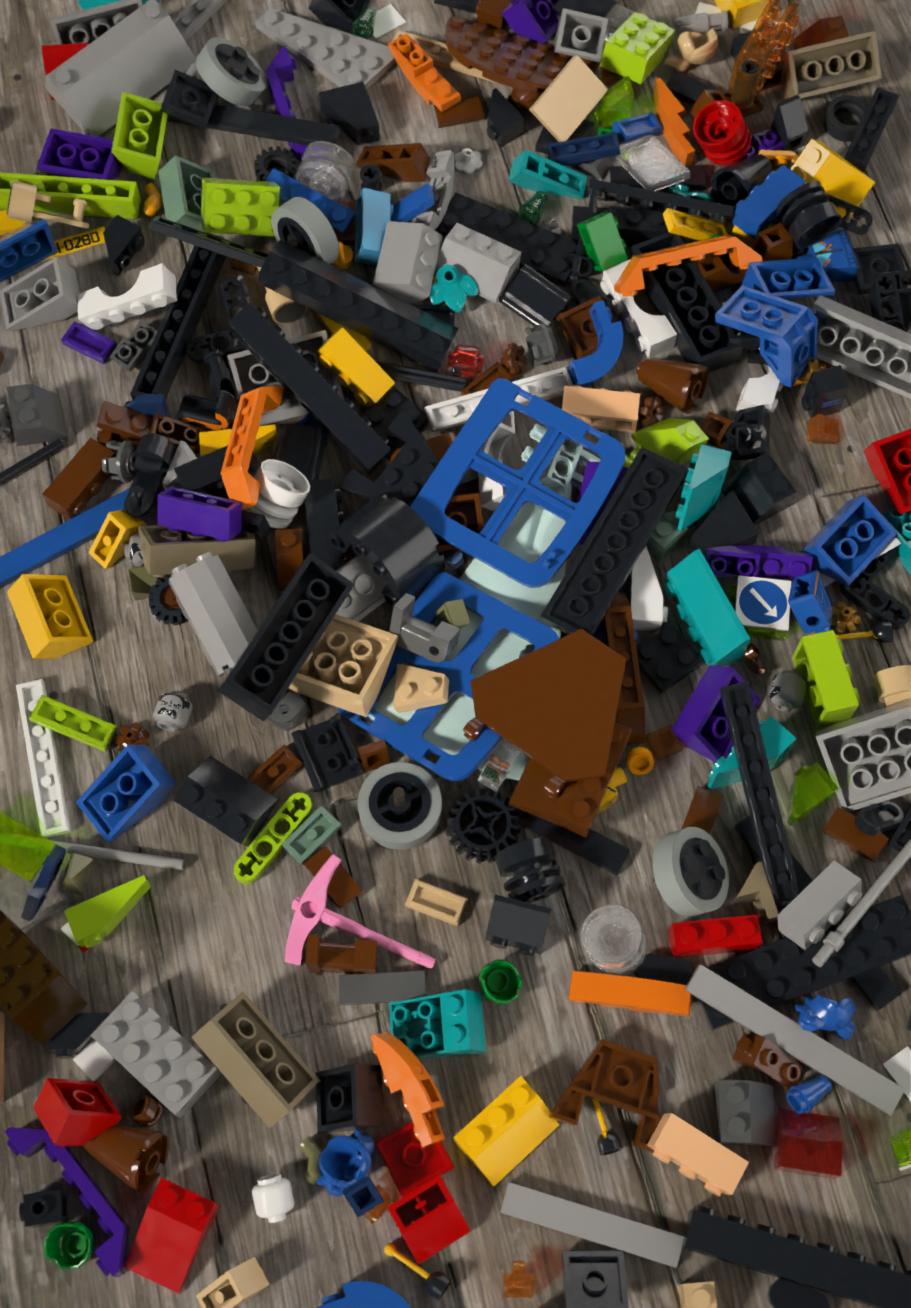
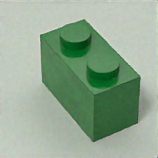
M602 212L577 224L588 257L592 261L593 270L604 271L628 259L626 255L627 246L624 240L620 238L617 230L619 229L618 221L611 212Z

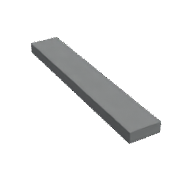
M508 1182L500 1213L624 1251L673 1268L678 1266L684 1240L683 1236Z

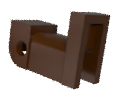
M308 934L305 964L309 973L376 974L378 944L376 940H355V944L326 943L321 941L320 935Z

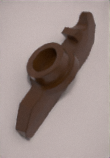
M750 643L742 658L753 673L765 674L766 670L763 669V662L758 661L761 653L753 643Z

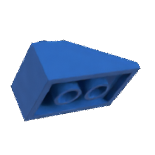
M128 744L76 803L105 841L110 843L158 807L178 784L147 746Z

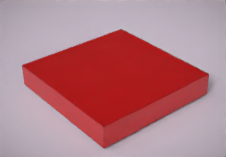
M413 1121L374 1142L401 1197L409 1194L437 1175L443 1176L455 1169L442 1141L422 1147L421 1142L415 1136Z

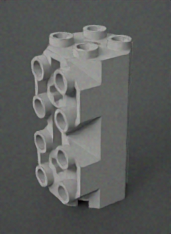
M207 552L197 557V562L190 566L182 564L172 570L173 574L169 578V584L185 618L189 620L200 641L201 648L210 666H213L218 678L224 675L225 670L227 674L230 672L256 633L257 628L219 556H213L211 552Z

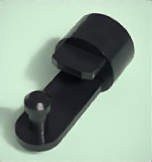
M153 433L143 435L133 455L132 462L137 472L124 502L126 513L132 517H143L149 513L161 481L166 476L177 449L174 443L162 435Z

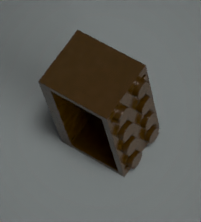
M0 909V1006L12 1020L43 1046L88 1003L30 938Z

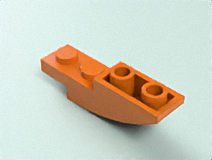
M407 33L388 43V48L399 67L416 91L429 105L433 103L443 112L461 102L460 94L434 68L433 60Z
M390 1032L370 1036L373 1043V1053L379 1059L383 1070V1080L391 1093L402 1091L404 1106L410 1112L414 1123L415 1136L421 1142L422 1147L446 1139L435 1112L436 1109L445 1105L425 1067L413 1052Z

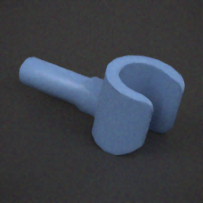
M459 549L447 550L450 554L446 557L447 563L453 569H457L464 562L462 552Z

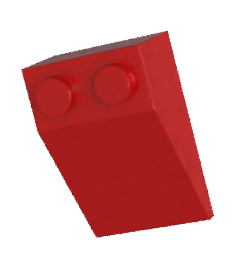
M911 429L872 442L864 450L873 475L900 515L911 511Z
M161 1177L147 1206L124 1268L180 1294L221 1205Z

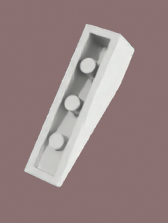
M645 546L630 572L629 604L635 630L657 631L661 628L662 622H667L668 607L663 606V594L647 546Z

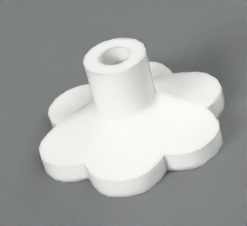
M465 148L460 153L454 155L455 168L458 171L473 174L475 170L482 167L481 154L478 151Z

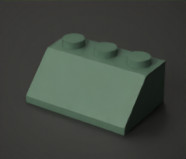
M175 155L158 171L166 219L203 231L201 229L202 178H214V172Z

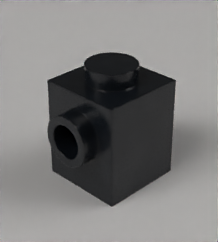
M53 1190L23 1194L24 1202L20 1203L19 1214L21 1221H24L25 1227H43L68 1221L66 1191Z

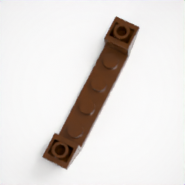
M619 592L603 618L607 646L626 658L615 722L632 729L627 745L645 743V706L631 606L625 592Z

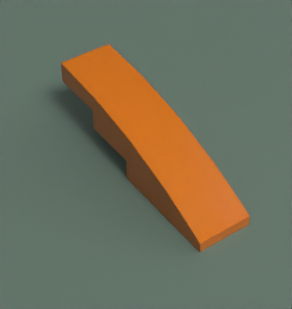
M659 77L655 80L653 97L658 120L664 128L663 134L681 165H692L695 150L688 142L690 129L683 121L685 109Z
M572 971L569 1000L572 1002L600 1004L603 1007L631 1009L634 1012L690 1016L692 994L685 991L687 985L629 976Z

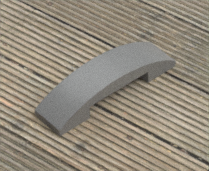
M452 150L431 154L426 173L431 178L429 185L433 187L435 204L414 217L412 223H423L433 230H436L447 211L453 188L454 152Z

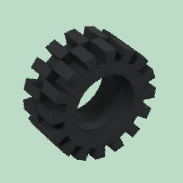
M276 146V150L268 147L269 152H266L264 149L261 151L262 156L260 154L256 156L257 160L254 161V169L257 181H265L270 174L268 170L274 166L284 167L285 169L281 173L296 181L298 180L296 157H294L292 152L289 153L287 148L281 151L280 146Z

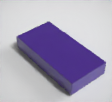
M75 321L61 339L63 345L102 364H105L117 347L116 341Z

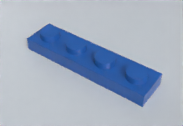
M274 168L265 180L266 182H275L280 186L279 201L285 204L294 197H302L310 201L325 215L333 230L343 236L356 218L354 211Z

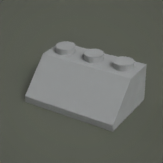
M388 222L373 284L411 305H416L429 297L443 235L423 223Z
M456 223L444 240L438 255L434 274H437L439 268L444 265H453L459 270L460 274L469 275L475 281L479 296L497 303L519 271L521 252ZM446 273L444 275L446 280H453L452 274Z

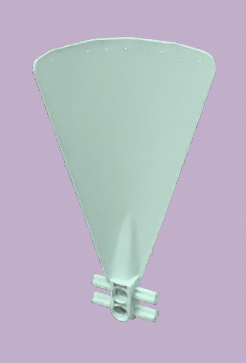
M535 424L534 428L530 431V438L540 442L547 429L539 424ZM566 439L542 474L540 483L571 501L572 488L580 491L584 476L575 472L576 465L579 464L586 468L588 461L600 462L601 459L583 450L582 445L571 439ZM527 446L525 451L522 452L521 460L527 462L535 449ZM555 467L558 468L560 474L556 472ZM526 502L507 528L498 546L526 562L534 563L552 543L565 525V521L532 502ZM474 558L459 580L550 627L557 633L560 639L561 631L541 621L540 616L565 576L566 562L548 584L539 588H529ZM466 609L470 624L460 629L458 643L445 660L451 661L459 654L482 623L483 617ZM436 620L432 625L438 626V621ZM502 629L474 665L471 674L477 678L518 659L520 652L526 648V645L531 643ZM432 647L434 652L439 653L437 648ZM402 662L404 665L415 667L408 662ZM395 673L383 690L374 709L399 725H405L416 710L397 713L393 708ZM462 693L454 694L426 730L423 739L448 754H458L470 741L464 736L463 728L470 720L475 718L473 699ZM369 714L367 715V717L363 716V718L370 724L375 719L373 716ZM502 738L477 769L484 771L487 763L502 771L500 773L501 777L519 781L530 757ZM492 754L500 758V761L511 764L508 770L491 762L489 759Z

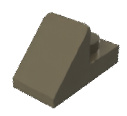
M758 862L748 875L734 903L755 898V901H753L754 912L758 915V918H761L763 925L776 921L778 911L762 862Z

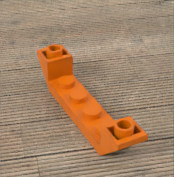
M723 235L633 256L613 287L614 291L623 294V297L638 294L637 290L645 289L642 268L643 271H652L658 269L659 264L667 263V266L681 264V259L685 258L700 260L705 258V254L711 252L714 255L729 252L730 264L739 266L740 269H748L750 262H761L762 256L738 238Z
M282 385L259 387L241 395L221 476L229 499L242 502V510L255 506L258 500L261 484L248 473L249 464L262 413L275 410L280 406L284 391Z

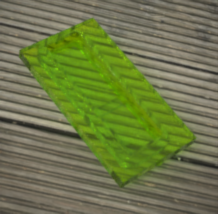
M0 812V865L32 883L44 865L47 856L57 844Z

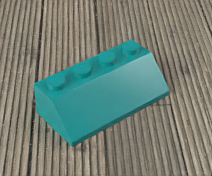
M697 549L668 571L664 589L670 598L673 597L676 602V610L679 617L687 622L691 639L694 642H698L704 662L707 665L725 667L742 659L750 637L701 550Z

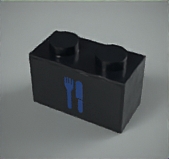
M841 365L812 372L809 382L806 384L804 395L801 398L804 411L808 412L810 419L839 413L850 388Z

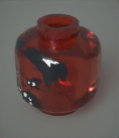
M458 344L454 352L449 351L447 366L452 367L451 371L454 376L474 379L477 374L482 373L484 354H481L477 346Z

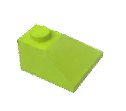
M667 418L634 432L630 436L640 449L644 447L679 465L691 461L693 453L699 454L701 444L705 445L709 440L694 420Z

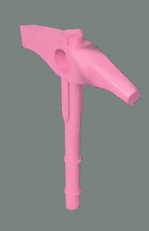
M334 854L321 867L303 896H296L292 902L291 909L296 911L286 945L285 962L301 966L307 936L320 921L361 939L376 940L378 946L387 949V951L389 950L432 970L435 958L393 940V938L390 939L372 931L354 920L326 908L329 883L334 871L342 861L341 858Z

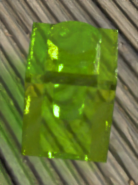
M630 76L624 77L609 88L599 100V106L595 107L596 120L600 121L601 127L612 129L614 121L631 117L634 92Z
M818 762L810 768L806 764L794 773L796 778L790 786L787 823L790 827L833 797L838 790L836 784Z

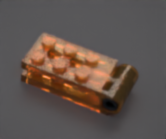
M769 0L734 62L728 93L731 94V102L738 108L750 107L754 103L755 95L759 94L767 78L771 79L777 67L775 65L776 62L782 61L786 52L785 46H790L794 39L795 32L792 30L795 29L800 17L797 14L799 3L790 1L782 16L781 0Z

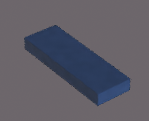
M616 131L546 144L548 159L563 166L620 155Z

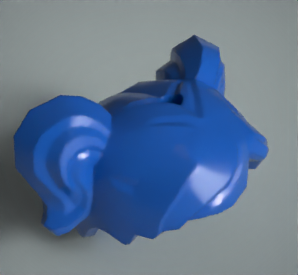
M817 995L813 1000L805 997L804 1005L795 1006L796 1011L800 1012L799 1025L803 1030H836L838 1038L847 1041L854 1034L855 1025L851 1019L856 1006L854 1001L849 998L841 999L837 1003L828 997L822 998L821 995Z
M357 1129L354 1130L351 1136L339 1135L331 1139L320 1155L319 1167L323 1175L317 1179L316 1183L319 1186L325 1185L327 1192L333 1196H343V1190L368 1175L371 1168L370 1155L374 1151L373 1138L368 1133H361V1130Z

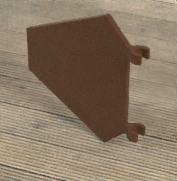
M580 629L470 681L475 718L464 726V736L473 742L480 734L483 726H486L552 772L555 776L547 782L544 789H546L545 794L553 800L560 793L565 782L605 777L626 658Z

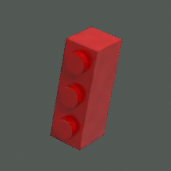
M758 915L672 923L668 929L672 957L685 958L753 951L762 944Z

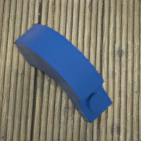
M604 300L595 302L589 309L598 337L595 353L574 360L568 366L573 385L586 388L597 383L610 371L620 356L623 346L621 321L611 324L612 313L609 307L605 306Z
M354 1281L342 1284L345 1293L344 1298L340 1299L339 1293L322 1298L323 1305L316 1307L411 1308L408 1302L394 1290L382 1284L369 1281Z

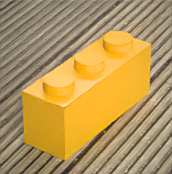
M343 327L336 331L315 352L319 357L320 363L324 367L331 369L337 375L338 382L344 387H348L354 393V398L357 402L365 405L367 408L374 405L395 384Z

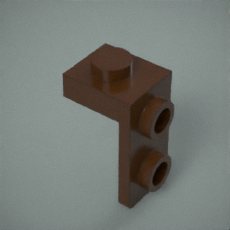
M743 1033L732 1057L740 1065L759 1069L788 1090L798 1084L805 1068L803 1063L766 1037Z

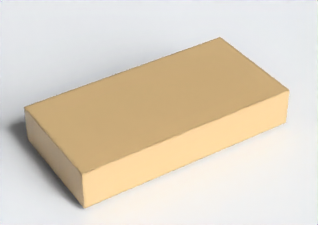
M415 879L405 907L458 927L468 898Z

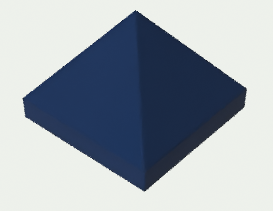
M369 1175L342 1191L358 1218L384 1202L383 1197Z

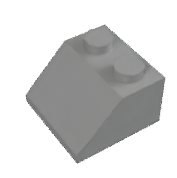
M563 8L557 28L555 52L570 56L578 55L583 59L600 62L608 18Z

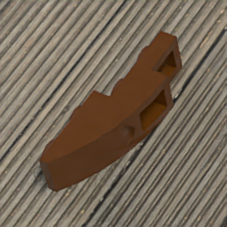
M104 401L101 405L96 426L119 434L118 439L130 440L137 445L143 435L150 433L168 438L174 443L176 449L180 441H185L192 452L197 454L200 452L199 432H204V429L157 413L154 417L107 401Z

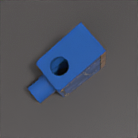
M818 570L792 578L788 603L803 632L808 634L815 631L817 634L831 631L830 625L833 608Z

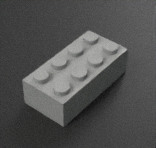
M133 991L90 1035L180 1119L221 1075V1072Z

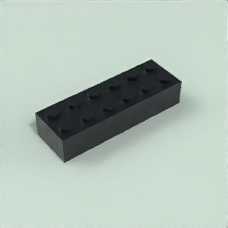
M668 232L632 246L630 260L636 255L684 245L679 235ZM690 258L681 259V264L667 266V263L659 264L658 269L652 271H643L642 268L644 290L658 315H665L676 331L675 345L685 362L704 365L708 368L705 371L710 373L740 360L743 347L730 343L726 325L716 322L715 314L721 309V305L694 260H690Z
M309 554L217 691L264 722L280 702L355 584L312 554Z

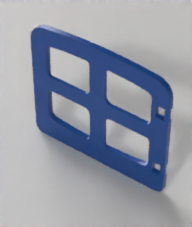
M500 378L491 384L410 508L424 520L435 536L529 588H539L551 581L597 516L624 466L625 450L622 444L610 435L596 430L586 422L521 389L518 385ZM518 395L530 401L527 407L515 401ZM513 410L520 411L548 428L524 467L519 470L512 469L481 450L498 425ZM587 432L599 438L596 445L584 439ZM566 439L573 440L601 457L595 475L578 503L566 499L540 483L542 474ZM469 469L479 472L506 489L504 498L480 533L473 532L445 515V510L453 493ZM526 502H532L565 521V525L552 543L534 563L526 562L498 546L500 539L522 505Z
M443 572L434 576L415 601L412 616L433 624L437 620L435 612L445 602L463 599L466 609L484 619L459 654L451 661L443 660L436 663L402 647L395 646L379 695L369 712V715L375 718L371 725L361 720L363 717L361 715L338 707L337 709L343 718L360 726L378 739L384 740L386 744L433 770L439 776L450 781H461L473 774L501 741L502 737L488 727L483 726L480 734L473 742L469 741L458 754L451 755L423 739L424 733L446 703L417 709L405 725H399L374 709L375 704L396 673L397 664L408 662L417 668L445 674L449 679L448 701L456 693H462L473 699L470 681L476 677L471 674V670L502 629L535 646L534 651L559 638L553 629ZM430 751L440 756L436 764L426 759Z

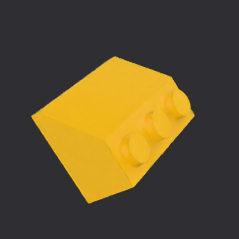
M22 574L7 591L33 659H56L93 642L66 575Z
M520 1076L454 1137V1142L494 1187L559 1126V1123L555 1119L549 1118L550 1111Z

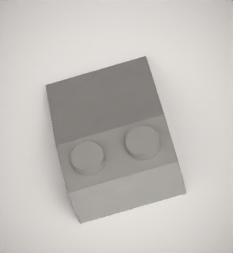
M56 256L0 290L6 330L11 332L61 321L78 312L77 294L80 291L75 269Z

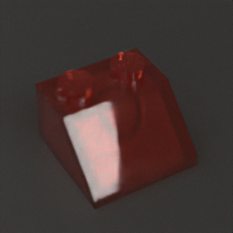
M779 1108L774 1170L829 1179L841 1177L843 1140L839 1118L806 1112L798 1114L795 1110Z

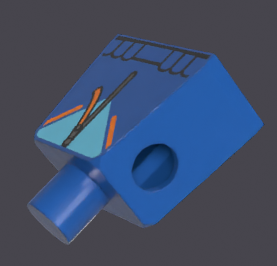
M846 229L833 232L821 242L807 247L806 255L796 257V259L818 258L830 282L853 281L859 267Z

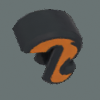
M223 390L218 401L190 394L182 398L177 417L181 422L193 426L200 424L213 431L231 429L236 416L238 402L233 395Z

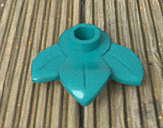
M676 183L675 187L670 186L669 188L672 195L702 198L712 202V198L708 193L690 192L687 185Z
M444 265L437 271L436 282L431 286L429 296L433 305L444 301L450 309L460 313L465 305L466 296L478 295V288L475 281L469 275L460 274L459 270L453 265ZM446 273L452 274L453 280H446L444 275Z

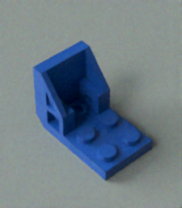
M742 285L715 314L717 323L760 337V354L782 385L792 387L808 368V359L817 358L818 318L809 307Z

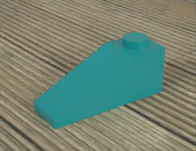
M525 149L513 160L508 182L531 191L582 199L588 176Z

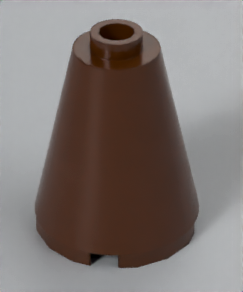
M647 357L644 361H640L636 369L640 382L685 414H690L696 409L697 405L694 403L697 397L703 398L709 380V373L705 371L708 368L701 364Z
M115 1124L85 1143L84 1149L133 1190L145 1192L158 1179L160 1174L156 1170L159 1164L165 1165L170 1149V1140L168 1136L160 1131Z

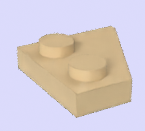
M397 664L393 707L397 713L448 703L449 679L445 674Z

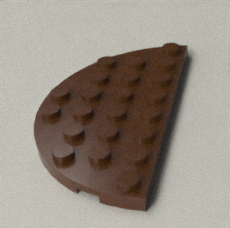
M450 17L446 24V46L452 56L466 68H476L482 71V77L509 87L537 92V88L547 89L573 57L556 53L555 47L551 46L548 42H536L529 40L528 37L523 35L515 36L508 34L503 29H491L482 23H470L462 17ZM580 58L603 84L610 85L620 77V75L601 67V61L596 62Z

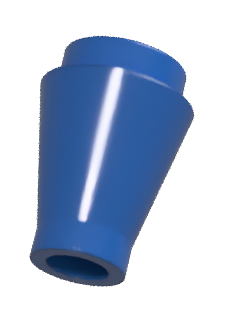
M821 1074L814 1079L792 1086L790 1092L787 1093V1100L798 1114L809 1113L826 1093L832 1090V1085L828 1078Z

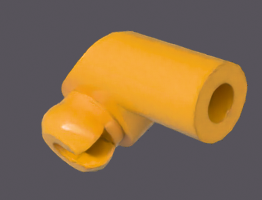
M149 183L145 187L148 198L144 203L143 211L145 215L153 217L162 207L163 197L155 184Z

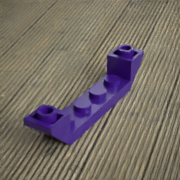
M286 47L281 48L266 70V77L277 114L279 116L296 118L295 113H290L292 107L289 96H284L283 94L285 92L284 83L294 80L293 70L297 69L294 56H289ZM288 142L296 160L322 171L327 169L328 149Z
M12 1127L5 1130L4 1132L10 1138L6 1143L17 1156L21 1153L23 1156L31 1157L45 1144L47 1145L44 1148L45 1153L54 1163L57 1160L65 1169L61 1172L63 1177L72 1187L75 1184L82 1191L79 1197L89 1210L95 1208L101 1216L97 1221L108 1235L113 1232L114 1235L95 1251L99 1257L96 1264L106 1276L111 1274L113 1277H120L124 1273L130 1227L68 1146L54 1145L46 1130Z

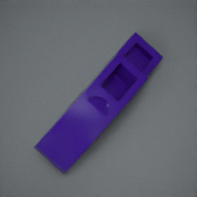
M734 545L707 548L705 559L715 576L738 578V575L792 580V578L810 573L813 556L811 553L785 551V547Z

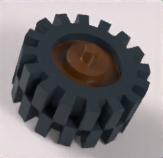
M167 576L162 580L159 578L156 584L152 585L149 593V607L151 613L156 616L159 622L162 620L166 625L173 623V626L178 625L179 622L183 624L187 619L178 605L176 596L169 584V578L171 577Z

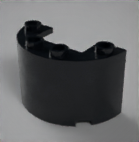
M386 494L374 496L327 535L331 544L344 554H347L351 546H353L354 552L371 565L373 572L378 577H382L387 582L381 593L384 595L387 603L393 607L406 593L416 598L424 591L430 581L437 574L443 573L445 569L444 555L442 553L438 554L436 549L438 541L428 525L407 504L395 497L389 500Z

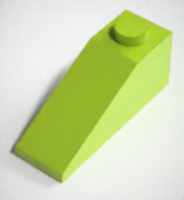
M145 875L64 910L75 941L81 947L86 946L89 948L100 944L102 938L108 936L150 889L151 885Z

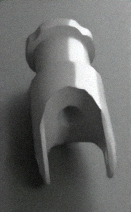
M722 10L721 13L707 15V13L679 17L674 21V26L678 28L677 35L679 36L681 31L706 34L712 28L714 31L721 29L723 32L727 31V12Z

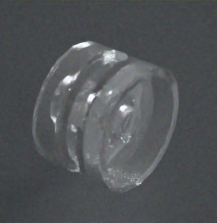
M316 141L310 143L305 148L302 162L295 174V180L333 201H341L346 194L348 182L352 178L355 163L352 156L338 145L326 141Z

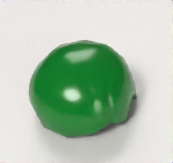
M499 959L486 964L478 978L481 994L489 1002L500 1005L517 999L523 983L517 968L509 961Z
M64 1221L57 1224L48 1231L43 1242L46 1259L54 1261L59 1266V1269L66 1270L77 1269L90 1260L95 1248L91 1230L79 1221Z

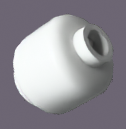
M271 1174L257 1180L258 1184L252 1189L256 1214L261 1218H268L269 1223L286 1219V1213L291 1211L295 1204L290 1181L287 1178H282L281 1174Z

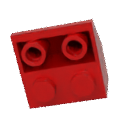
M440 1174L387 1207L418 1265L471 1232Z

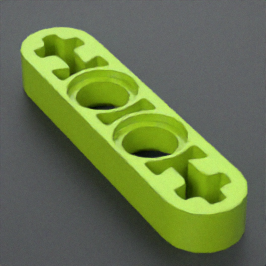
M298 792L291 795L236 861L233 872L240 883L250 885L256 882L283 849L281 844L308 819L312 813L313 806L307 794ZM303 801H305L304 805L306 809L304 811L299 809L294 814V817L297 820L296 822H294L290 816L285 814L286 812H288L290 815H292L295 811L294 803H302ZM286 821L290 824V829L286 834L275 832V825L278 822ZM263 842H268L272 845V851L267 856H261L257 853V847ZM253 854L255 859L262 864L259 866L255 862L251 867L253 874L251 876L245 874L242 877L241 867L248 868L252 864L253 860L250 856Z

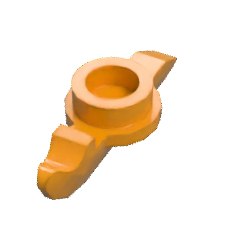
M759 151V154L766 156L769 161L773 162V166H785L787 161H789V164H793L799 158L792 151Z

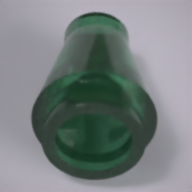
M366 6L353 22V35L364 39H369L373 35L377 14L373 7Z
M537 191L534 196L520 206L519 218L533 224L538 223L548 201V196L542 191Z

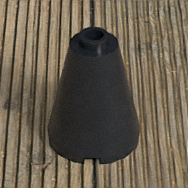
M757 154L717 170L710 180L713 187L710 191L714 201L719 204L734 206L735 208L740 200H745L749 197L756 185L760 186L765 182L766 177L772 171L769 159L764 155Z

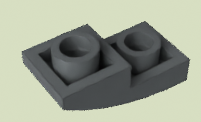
M140 321L128 339L122 338L109 358L127 370L132 371L146 358L157 331Z

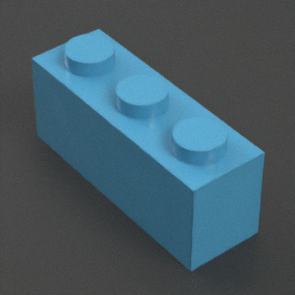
M363 188L355 201V262L377 267L386 226L393 214V205L390 204V194Z

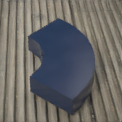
M163 394L140 395L134 401H127L123 405L125 408L154 417L156 413L166 416L168 410Z
M57 845L47 856L40 875L27 896L21 918L31 921L38 913L53 881L57 877L66 854V848Z

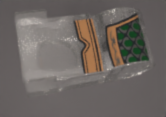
M502 738L493 749L477 781L497 792L521 751Z

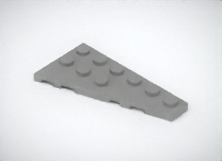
M272 8L255 21L258 30L282 47H286L289 52L339 87L363 81L367 90L397 63L386 45Z

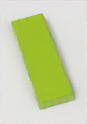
M41 695L29 717L31 722L106 752L117 730V725L44 695Z

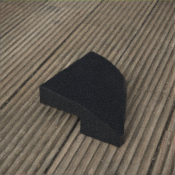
M764 405L741 409L734 418V424L725 434L727 440L721 448L722 450L732 452L730 460H750L767 452L769 453L771 417Z

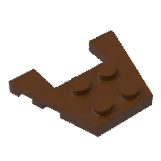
M600 1039L550 1112L549 1118L576 1126L585 1096L640 1115L633 1147L653 1153L654 1150L648 1147L647 1144L660 1122V1115H658L659 1083L657 1058L608 1040Z

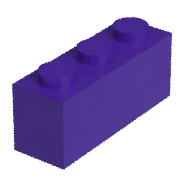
M172 486L158 494V525L167 526L168 529L174 531H188L195 536L206 535L214 537L217 541L222 542L230 541L241 532L242 502Z

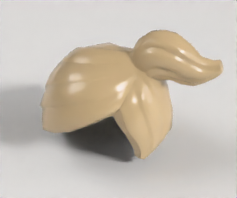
M710 29L706 34L682 32L677 39L680 56H668L664 60V65H670L675 71L682 73L689 68L690 64H702L710 60L718 46L717 34L714 29Z

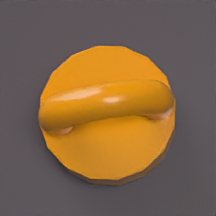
M338 242V257L331 265L344 270L352 265L354 260L353 252L350 247L343 245L342 242Z
M636 747L629 751L626 755L628 770L635 775L649 773L654 767L651 751L644 747Z

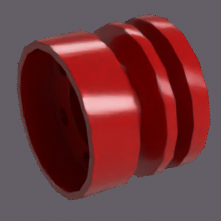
M726 100L714 101L703 107L695 117L693 123L695 138L706 158L711 163L727 166L740 161L747 154L751 147L752 136L740 109L733 102Z

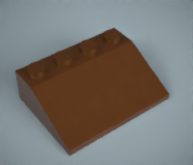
M615 722L605 777L565 782L554 800L545 794L546 789L544 787L555 775L532 758H529L509 804L587 838L627 746L632 729Z

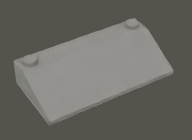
M149 0L46 75V90L86 135L101 137L116 126L122 92L152 99L169 86L175 70L186 73L191 64H196V57L167 12L156 0Z

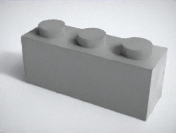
M833 861L777 915L778 930L804 950L812 943L817 944L824 936L825 931L831 925H836L842 919L844 912L850 906H856L861 900L862 879L836 861Z

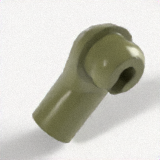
M309 1136L299 1145V1148L309 1158L308 1170L304 1173L305 1180L309 1184L314 1185L317 1184V1179L323 1175L319 1167V1158L322 1150Z

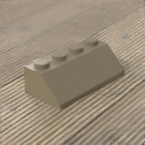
M876 31L787 51L781 74L784 99L795 95L805 98L882 79Z
M162 525L138 526L143 562L150 576L153 575L158 578L167 577L168 574H173L172 570L182 564L190 566L197 562V557L207 552H211L213 556L218 555L226 570L244 572L246 569H254L255 538L249 532L241 531L230 541L222 542L217 541L214 537L206 535L195 536L191 532L184 530L174 531Z
M243 991L191 1037L269 1128L286 1116L320 1081Z

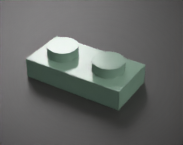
M320 806L281 845L303 866V863L313 856L342 827L341 823L323 806Z

